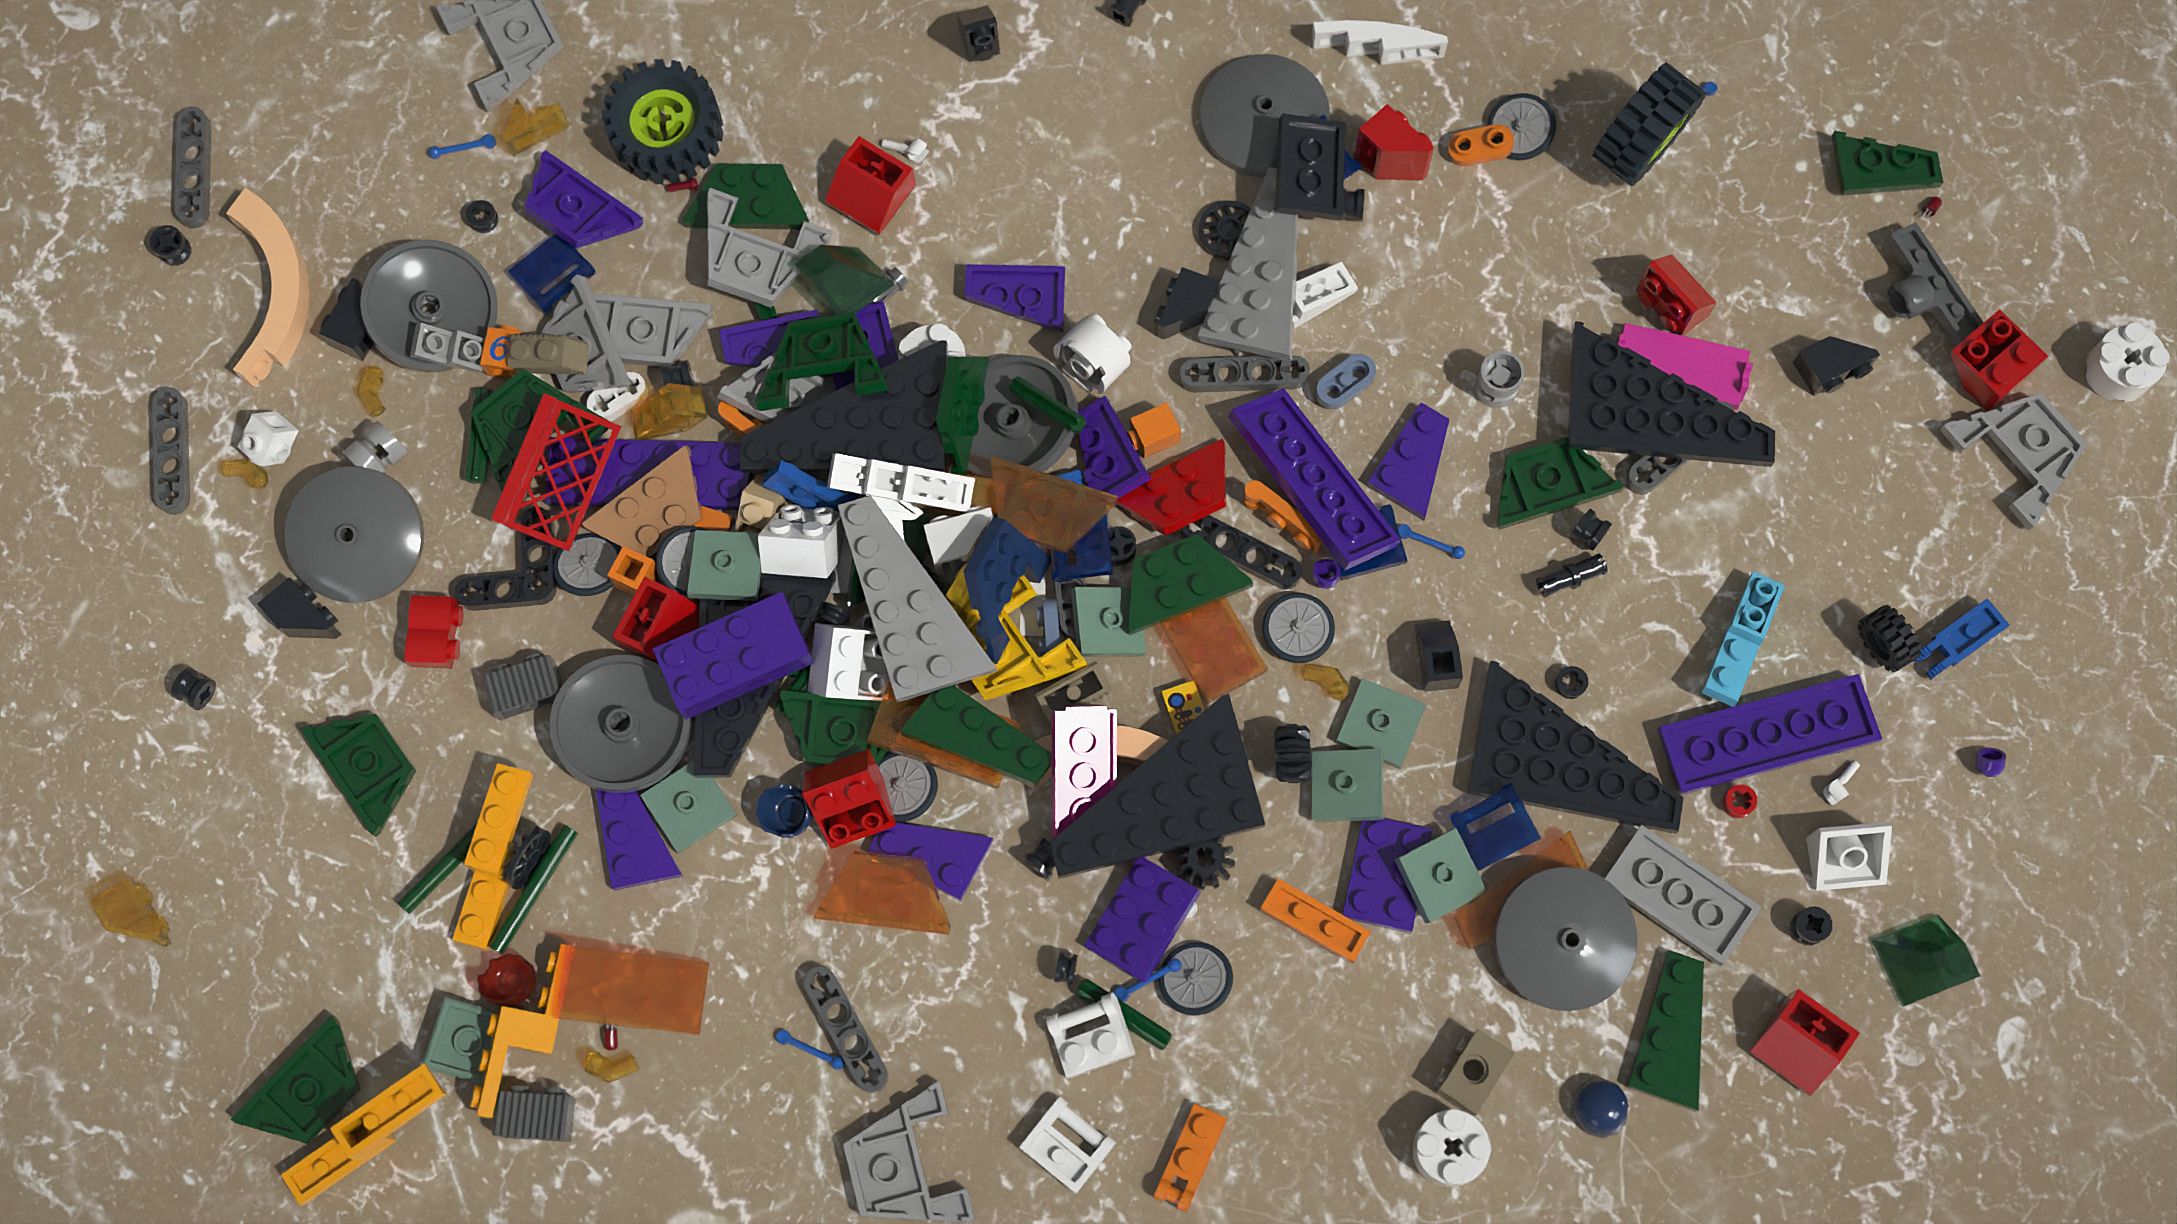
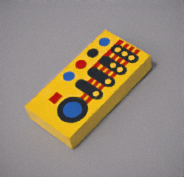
M1194 680L1161 691L1175 735L1205 711Z

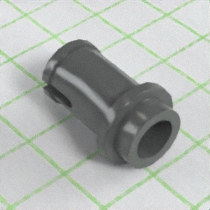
M898 268L887 269L884 277L864 291L873 304L885 302L898 290L903 291L905 289L904 285L908 281Z

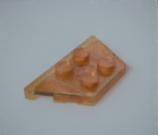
M995 456L991 458L998 518L1006 519L1035 544L1066 553L1117 503L1118 496Z
M854 851L814 913V919L947 935L951 931L950 922L926 861L923 858Z

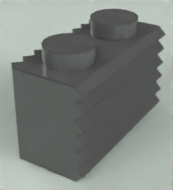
M543 653L529 655L524 658L523 663H518L517 665H497L491 668V673L483 675L492 713L499 721L553 704L557 693L562 687L555 661L550 655H544Z
M509 1085L508 1092L498 1091L492 1136L498 1138L571 1142L576 1099L567 1096L566 1089L544 1088V1094L530 1093L531 1087Z

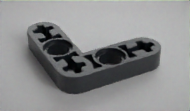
M531 507L524 512L521 517V525L529 527L532 526L530 525L531 523L536 522V517L539 516L535 507ZM539 507L545 520L551 518L546 509ZM551 522L547 526L551 536L555 538V524ZM539 527L540 532L547 535L544 527ZM521 533L522 572L463 578L455 587L454 594L456 600L463 608L470 611L535 606L549 603L555 597L557 582L553 574V561L556 556L555 546ZM539 547L547 549L548 555L545 561L539 564L530 561V554L534 549ZM534 572H541V580L545 586H548L542 589L541 595H537L532 590V588L538 586V576ZM503 583L514 585L515 590L510 598L500 599L497 596V589ZM470 587H474L478 592H488L489 590L491 600H488L485 594H476L473 597V601H470L464 594L470 593Z

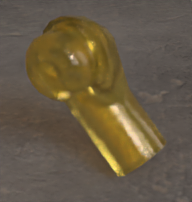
M378 366L368 367L362 374L357 387V395L371 417H377L386 410L378 397L384 381V372Z
M249 459L222 462L221 468L224 477L242 476L248 483L249 488L255 490L263 489L268 483L267 471L262 466L252 463Z
M1305 664L1304 681L1321 682L1334 700L1338 701L1346 698L1350 691L1349 684L1338 668Z
M591 1051L583 1059L586 1072L605 1083H612L639 1070L632 1053L617 1061H613L601 1055L598 1051Z

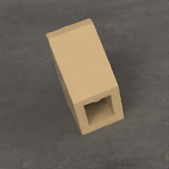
M757 475L742 491L734 532L760 533L777 511L785 506V497L762 485L764 477Z

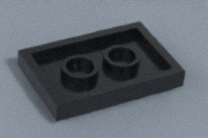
M1282 113L1278 124L1276 212L1339 220L1343 216L1346 122Z

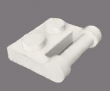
M1114 993L1106 994L1101 997V1001L1061 1016L1056 1013L1046 1018L1047 1027L1054 1038L1066 1078H1073L1136 1055L1119 1002ZM1107 1014L1110 1024L1069 1039L1066 1031L1067 1028Z
M1060 1096L1019 1148L1077 1194L1117 1142L1109 1135L1104 1137L1067 1107L1069 1103ZM1059 1118L1097 1150L1089 1157L1053 1128L1052 1124Z

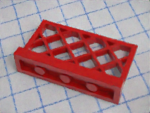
M544 393L491 520L570 552L622 426L559 401L557 398ZM563 410L575 415L581 428L561 435L557 426V420L561 411ZM581 418L593 423L584 426ZM599 425L612 430L606 444L593 448L586 430ZM555 428L558 437L549 440ZM583 432L590 450L571 457L564 439ZM560 441L567 459L548 467L543 455L546 446ZM604 449L599 461L596 452ZM592 454L597 465L595 473L580 480L573 462ZM542 460V463L545 468L536 471L540 461ZM570 464L577 481L558 489L551 470ZM547 472L554 491L535 498L530 487L534 477ZM591 481L586 492L583 483ZM579 485L584 496L582 504L567 511L560 493ZM527 492H529L531 500L523 503ZM557 495L564 513L545 520L537 502ZM534 504L541 522L529 527L516 523L515 520L520 509ZM578 512L574 523H572L569 515ZM566 517L571 528L566 542L553 538L547 524ZM543 526L547 535L534 529Z

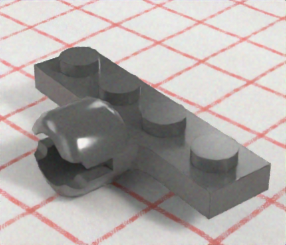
M1916 222L1888 235L1885 242L1907 274V277L1894 282L1888 288L1887 301L1891 311L1903 319H1911L1924 312H1931L1936 316L1954 345H1959L1984 322Z

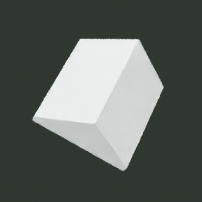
M1882 822L1818 828L1807 836L1806 841L1815 890L1886 885L1892 832L1891 823Z

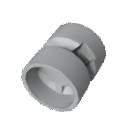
M1497 351L1487 356L1481 365L1475 382V392L1478 399L1484 405L1491 408H1502L1511 404L1515 400L1524 379L1525 368L1522 361L1515 354L1508 351Z
M376 421L364 432L363 441L355 440L342 453L355 467H366L386 473V465H395L408 451L379 421ZM377 444L384 450L379 457L371 450Z

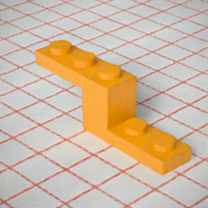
M499 763L496 765L464 865L472 870L474 874L452 938L454 942L487 951L490 949L488 945L495 934L509 890L507 882L502 879L506 874L503 868L514 857L513 847L515 844L512 840L534 776L530 771Z
M560 944L557 946L556 952H549L545 972L551 973L548 987L542 986L537 1005L538 1008H543L542 1014L503 1006L498 1009L497 1014L491 1013L486 1035H491L492 1040L489 1050L483 1049L478 1071H483L484 1075L481 1086H474L470 1107L476 1108L474 1116L492 1118L508 1048L544 1055L552 1053L575 950L574 946Z
M422 1064L332 1126L330 1129L335 1136L332 1140L281 1174L299 1205L304 1206L395 1143L396 1140L392 1132L447 1095L429 1066Z

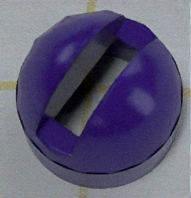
M1331 559L1317 561L1312 573L1315 584L1322 589L1333 588L1340 578L1339 565Z
M1982 748L1977 751L1976 767L1981 774H1984L1986 777H1997L2003 772L2006 763V754L1996 748Z

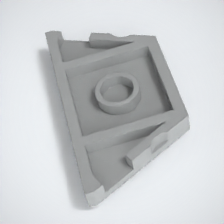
M577 274L571 280V283L575 286L567 300L559 301L552 319L547 322L541 332L542 335L552 334L556 336V334H563L586 341L589 344L587 372L585 374H556L562 390L568 393L628 387L631 385L630 379L586 277Z
M592 293L622 363L658 367L669 364L670 366H675L713 314L711 304Z
M774 353L763 360L758 367L751 368L742 374L741 378L729 386L725 385L722 387L717 398L766 423H770L834 392L835 386L819 376L790 380L789 407L759 412L755 400L758 393H762L766 385L764 379L768 370H772L777 358Z

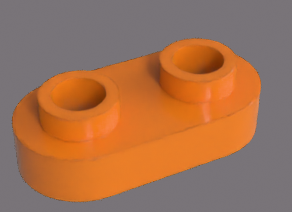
M1501 124L1456 133L1449 141V156L1456 165L1463 167L1501 160L1512 152L1514 136L1508 127ZM1495 136H1500L1503 138V141L1495 144L1491 139ZM1469 143L1471 147L1464 151L1459 148V145Z

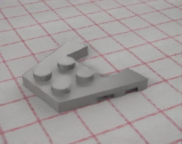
M465 0L464 4L449 6L448 3L436 6L450 35L478 22H482L504 69L474 83L488 112L494 110L564 48L541 0H488L482 2Z
M710 188L707 196V285L772 307L827 245L832 231L804 221L794 249L730 227L729 224L738 198Z
M2042 393L2001 405L2000 408L1988 412L1970 415L1969 418L1948 422L1940 429L1959 453L1983 435L1988 434L2033 484V488L2008 507L2028 530L2038 523L2041 518L2040 516L2050 504L2061 483L2067 477L2088 444Z
M941 1082L932 1084L915 1098H911L902 1104L900 1108L843 1144L861 1217L958 1223L976 1222L968 1189L930 1198L913 1125L949 1115Z

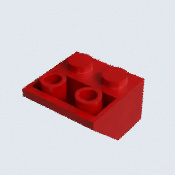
M1386 104L1359 128L1353 158L1376 180L1423 181L1428 174L1434 147L1428 136L1422 132L1418 133L1409 124L1407 117L1401 111H1395Z
M858 136L839 162L825 203L880 236L916 186L913 168Z
M1672 254L1650 262L1636 289L1641 302L1646 307L1652 308L1660 316L1663 326L1668 331L1682 336L1710 316L1717 304Z
M2000 309L1950 352L1964 389L1987 412L1993 409L2034 373L2049 357Z
M644 577L612 638L621 649L659 664L653 648L698 629L700 607L675 590Z
M869 749L805 772L802 794L831 849L896 826L884 778Z
M1797 989L1786 996L1749 1050V1053L1810 1096L1839 1065L1860 1032L1806 993Z

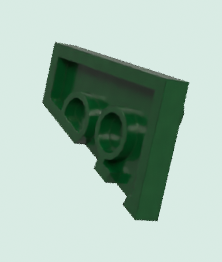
M1836 130L1831 136L1842 196L1940 188L1943 183L1938 152L1902 144L1896 146L1877 143L1876 139L1864 137L1863 139L1848 137L1845 132Z

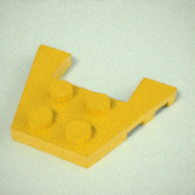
M1024 575L1019 577L1012 590L1010 601L1004 605L998 616L1010 639L998 663L994 664L998 671L971 679L985 701L1076 672L1088 665L1070 638L1041 657H1038L1008 615L1037 595ZM976 614L966 627L982 649L987 650L985 639L978 637L976 626L980 621V617Z

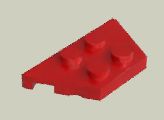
M1222 438L1149 473L1152 479L1112 502L1111 505L1114 507L1119 505L1131 512L1133 518L1142 523H1149L1154 530L1165 536L1225 508V441Z

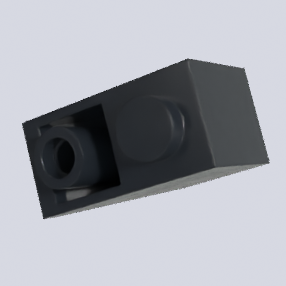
M988 5L957 13L959 31L969 62L976 60L986 61L994 57V55L1000 54L997 21Z
M1184 267L1181 268L1178 278L1172 276L1166 291V295L1170 296L1166 306L1160 305L1154 320V324L1158 325V338L1166 339L1203 324L1218 289L1219 280Z
M352 277L348 286L343 287L340 291L338 302L331 314L326 315L323 319L319 334L329 346L364 361L373 343L367 335L361 317L360 298L363 286L359 280Z
M1829 336L1802 349L1793 361V364L1814 396L1824 390L1826 394L1838 390L1845 384V380L1853 376L1856 380L1866 376L1873 371L1872 365L1880 354L1877 349Z
M289 577L257 604L277 628L288 637L337 639L342 635L334 626L338 619L326 606L321 609L317 607L313 602L317 595L305 582L298 585Z
M1450 620L1415 624L1424 692L1459 688L1463 680L1459 644Z

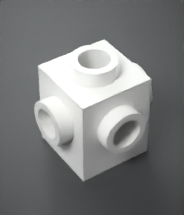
M277 411L255 413L251 415L248 424L243 430L238 448L249 457L252 463L258 466L285 463L299 430Z

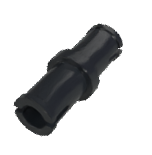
M1598 553L1575 564L1572 562L1565 563L1562 569L1537 577V588L1539 591L1544 589L1541 592L1543 598H1547L1567 588L1577 589L1581 587V583L1607 574L1606 561L1599 562V560L1603 559V556Z

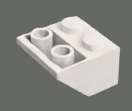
M798 505L781 507L758 535L761 572L828 578L839 561L844 533L840 512L834 511L830 507H820L817 509H804Z
M980 506L972 507L963 512V515L952 518L947 515L939 516L932 519L930 524L924 525L935 571L940 577L938 578L940 582L956 579L957 573L968 563L993 518L991 507L985 509Z
M816 623L812 658L815 663L810 666L808 692L829 698L888 701L890 678L875 630Z

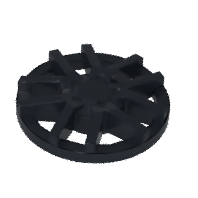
M1226 200L1213 204L1203 213L1199 222V239L1203 246L1213 254V257L1224 258L1226 261L1230 260L1233 253V245H1236L1245 224H1242L1240 220L1245 215H1249L1251 210L1249 206L1238 201ZM1230 207L1240 209L1241 211L1232 216ZM1225 208L1227 216L1221 218L1217 211L1218 209ZM1213 214L1216 222H1206V220ZM1204 229H1215L1216 233L1204 234ZM1218 240L1215 248L1208 241ZM1222 243L1229 244L1228 252L1219 250Z
M536 826L529 836L525 833L522 835L520 847L514 845V857L503 868L506 874L502 879L507 882L509 887L516 890L527 884L550 846L551 835L549 831Z

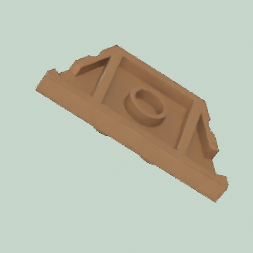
M688 445L683 446L582 522V525L621 547L625 546L648 558L656 555L661 542L667 535L676 529L694 526L703 519L701 504L697 498L696 477L693 476L690 456H692L691 450Z

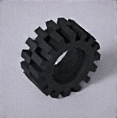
M1883 605L1860 619L1857 626L1858 630L1861 631L1859 636L1865 640L1863 644L1866 649H1870L1872 658L1876 657L1877 663L1880 666L1884 665L1885 670L1896 672L1919 658L1922 653L1920 651L1921 644L1916 641L1919 638L1916 633H1912L1911 629L1913 627L1911 624L1905 622L1906 618L1902 614L1898 615V610L1894 607L1891 609L1890 605Z

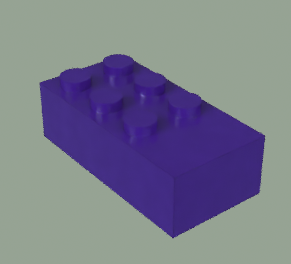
M782 592L653 648L678 711L686 719L815 663L791 607Z

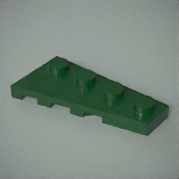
M954 685L931 692L900 731L901 736L912 740L915 738L927 743L932 748L940 751L945 750L961 756L965 761L973 764L976 762L992 768L996 773L1032 787H1036L1052 766L1051 752Z
M1669 950L1666 952L1626 1087L1697 1112L1699 1111L1704 962Z

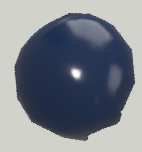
M777 784L764 790L757 800L755 815L760 827L765 832L781 838H793L804 833L812 822V812L802 794V790L798 787Z
M1596 1078L1585 1081L1576 1090L1572 1104L1573 1113L1585 1133L1606 1138L1616 1135L1626 1125L1629 1104L1625 1093L1616 1083L1603 1078Z

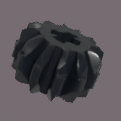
M1287 724V726H1278L1275 730L1276 777L1279 782L1299 783L1308 781L1311 777L1310 730L1306 725Z
M1225 837L1216 839L1214 842L1208 841L1184 847L1182 850L1185 852L1175 854L1176 861L1185 863L1177 868L1178 875H1184L1190 872L1185 882L1192 885L1195 879L1200 880L1198 885L1200 891L1205 890L1206 881L1208 880L1211 886L1217 889L1219 888L1217 876L1228 881L1230 874L1224 868H1233L1235 866V860L1226 858V856L1233 853V847L1225 846L1220 848ZM1205 853L1211 855L1212 866L1208 867L1207 863L1205 867L1199 866V854H1202V857L1205 856Z

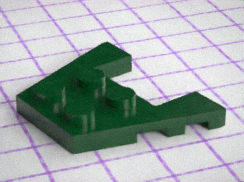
M855 312L789 322L775 354L777 358L772 370H768L764 379L766 385L763 392L758 393L755 403L759 412L789 407L790 380L854 369L855 389L858 396L888 391L885 377L881 372Z
M523 368L471 410L501 491L505 487L544 393L603 419L605 418ZM563 410L561 411L557 420V426L568 420L575 430L581 428L575 415ZM581 418L584 426L593 423ZM599 425L586 430L591 444L609 429ZM583 432L579 433L580 436H581V437L585 440V442L587 443V441H586V439H585V437H584Z

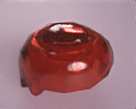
M511 953L497 957V959H490L487 970L483 974H479L477 978L479 994L489 1003L496 1006L508 1008L519 1006L528 999L536 985L534 966L522 955Z

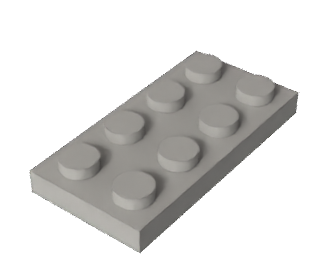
M1643 825L1637 829L1604 878L1618 889L1629 904L1720 967L1725 964L1762 908Z

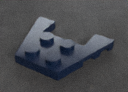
M993 517L963 572L971 607L979 612L980 621L976 626L978 637L985 639L987 650L984 651L990 660L997 664L1010 641L998 618L1001 610L1010 601L1012 590L1019 577L1025 575L1029 582L1040 584L1052 560L1047 553L1006 519Z

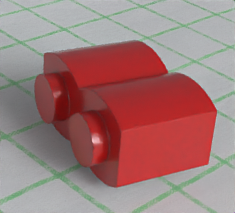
M412 595L405 643V662L410 667L452 669L454 660L459 659L460 641L455 639L457 627H461L463 624L464 612L463 607L459 606V602L454 597Z

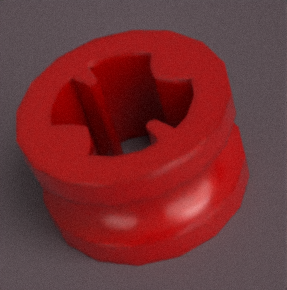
M1744 784L1731 787L1722 799V806L1725 812L1733 818L1747 817L1755 810L1758 803L1755 791ZM1735 793L1737 797L1744 795L1748 801L1744 804L1748 806L1746 810L1742 806L1737 808L1733 806L1732 802L1736 798L1732 797V794Z

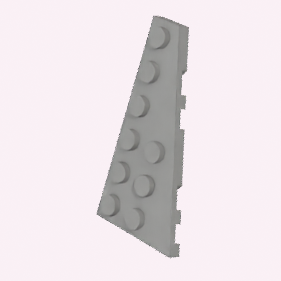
M1268 167L1198 337L1204 343L1292 361L1291 339L1292 335H1294L1293 305L1295 304L1297 277L1296 243H1298L1299 238L1297 230L1298 215L1275 211L1277 168Z
M866 496L838 505L897 703L997 672L996 666L872 496Z

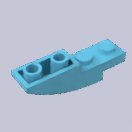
M1755 571L1752 572L1709 668V675L1701 693L1732 707L1737 704L1758 649L1767 634L1783 593L1784 584Z

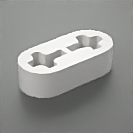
M627 372L630 382L636 386L638 391L636 394L632 395L627 390V387L596 390L589 395L587 408L611 422L641 404L648 395V387L640 374ZM603 400L609 409L603 412L599 409L598 402Z

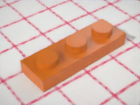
M1279 878L1260 908V911L1352 964L1371 933L1365 927Z

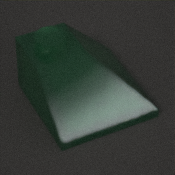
M821 244L795 263L807 289L833 315L853 311L856 314L895 285L893 280L858 247Z
M1939 915L1872 940L1902 1007L1980 977V973L1965 942Z

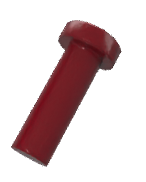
M694 177L691 178V181L668 184L667 187L669 192L687 189L696 191L698 190V183Z

